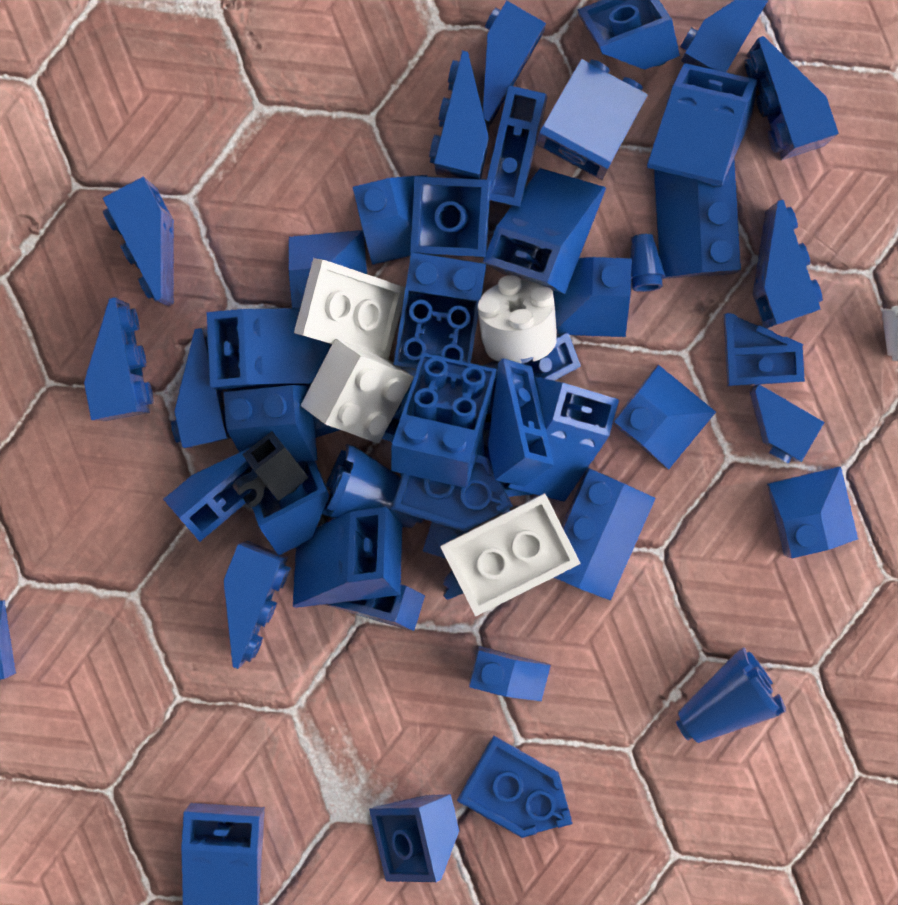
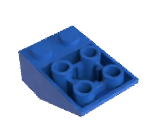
M764 36L759 37L747 53L748 59L744 60V65L748 78L758 80L757 88L759 95H756V103L761 116H767L771 127V131H768V139L773 152H779L782 161L824 147L839 134L827 96Z
M462 50L460 61L453 60L448 76V90L452 91L450 99L444 97L442 100L438 120H440L439 127H443L441 136L434 134L429 157H431L430 163L435 166L436 175L447 178L481 180L488 152L489 136L469 54L467 51Z
M684 63L672 87L647 168L722 186L753 116L758 80Z
M540 168L525 187L520 207L512 205L496 226L483 262L501 274L514 275L519 277L520 280L531 281L565 294L606 188Z
M143 176L103 197L107 209L103 210V214L113 231L117 230L124 238L125 243L120 245L128 262L131 265L135 264L140 269L143 276L138 278V281L148 299L153 298L155 302L158 301L166 306H171L174 304V220L157 187Z
M784 199L777 201L765 211L752 295L765 328H770L821 310L819 302L823 301L820 286L816 279H810L806 267L810 265L807 248L804 243H798L794 229L798 228L796 215L791 206L786 208Z
M411 252L393 365L417 369L422 352L471 363L479 316L478 302L482 297L486 264Z
M110 298L84 380L91 420L111 421L150 413L149 404L154 403L151 385L149 382H144L142 368L147 366L143 346H137L135 331L140 329L136 309H130L129 303L117 298Z
M300 308L235 309L206 312L210 388L223 393L290 385H311L331 348V344L294 333Z
M422 352L391 445V471L467 488L476 460L497 369Z
M535 376L534 379L554 466L525 487L505 483V487L539 496L545 493L547 498L565 502L610 436L619 399L563 382Z
M387 507L351 511L316 527L313 537L296 547L293 607L299 608L401 595L402 523Z
M248 540L237 545L224 578L232 666L237 669L246 661L251 662L256 657L263 641V637L258 635L261 626L265 627L266 623L270 622L277 606V602L272 601L275 590L279 591L280 588L283 589L291 567L286 566L288 556L283 554L278 556L275 551Z
M190 803L183 813L181 847L183 905H259L265 807Z

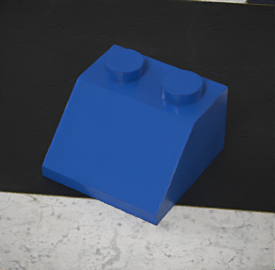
M290 385L224 392L226 428L237 450L242 452L252 447L273 431L296 462L317 461L314 415L301 406L311 385Z

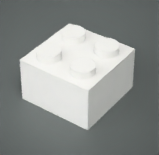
M335 338L301 406L326 425L380 443L414 377L399 366L393 365L394 363L386 358Z

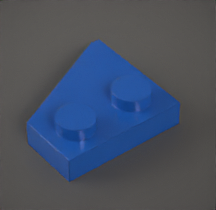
M723 314L727 386L805 382L802 343L780 336L763 326L743 320L735 314Z

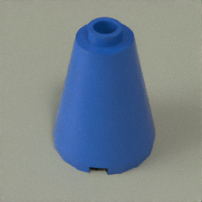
M346 444V451L341 450L328 477L326 487H329L328 493H330V498L322 515L337 518L351 511L387 507L405 528H413L416 522L421 524L424 520L391 509L401 477L357 447Z
M743 647L678 711L680 719L676 721V724L686 740L689 741L693 738L695 742L701 743L778 717L786 712V707L780 694L772 696L773 689L771 685L773 682L755 656L750 651L746 652V648Z

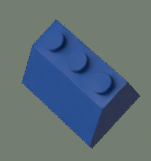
M733 160L722 186L654 170L658 254L666 276L664 279L732 275L741 270L735 160Z
M587 468L562 523V528L581 564L554 578L611 601L656 498Z

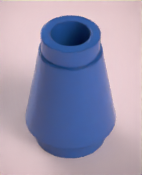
M639 234L631 237L630 258H632L631 283L633 290L647 292L662 288V279L666 276L654 242V236L652 234Z

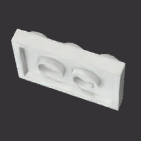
M313 258L294 333L329 344H333L335 338L389 359L406 287L322 259Z
M545 493L440 546L475 617L581 564Z

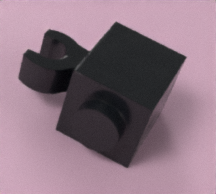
M271 431L242 454L253 470L235 480L232 486L239 495L247 489H251L250 493L245 495L243 499L249 508H252L261 502L266 486L276 499L280 501L287 494L296 491L300 484L309 477L274 432Z

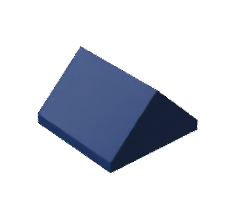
M415 176L410 253L486 257L491 180Z

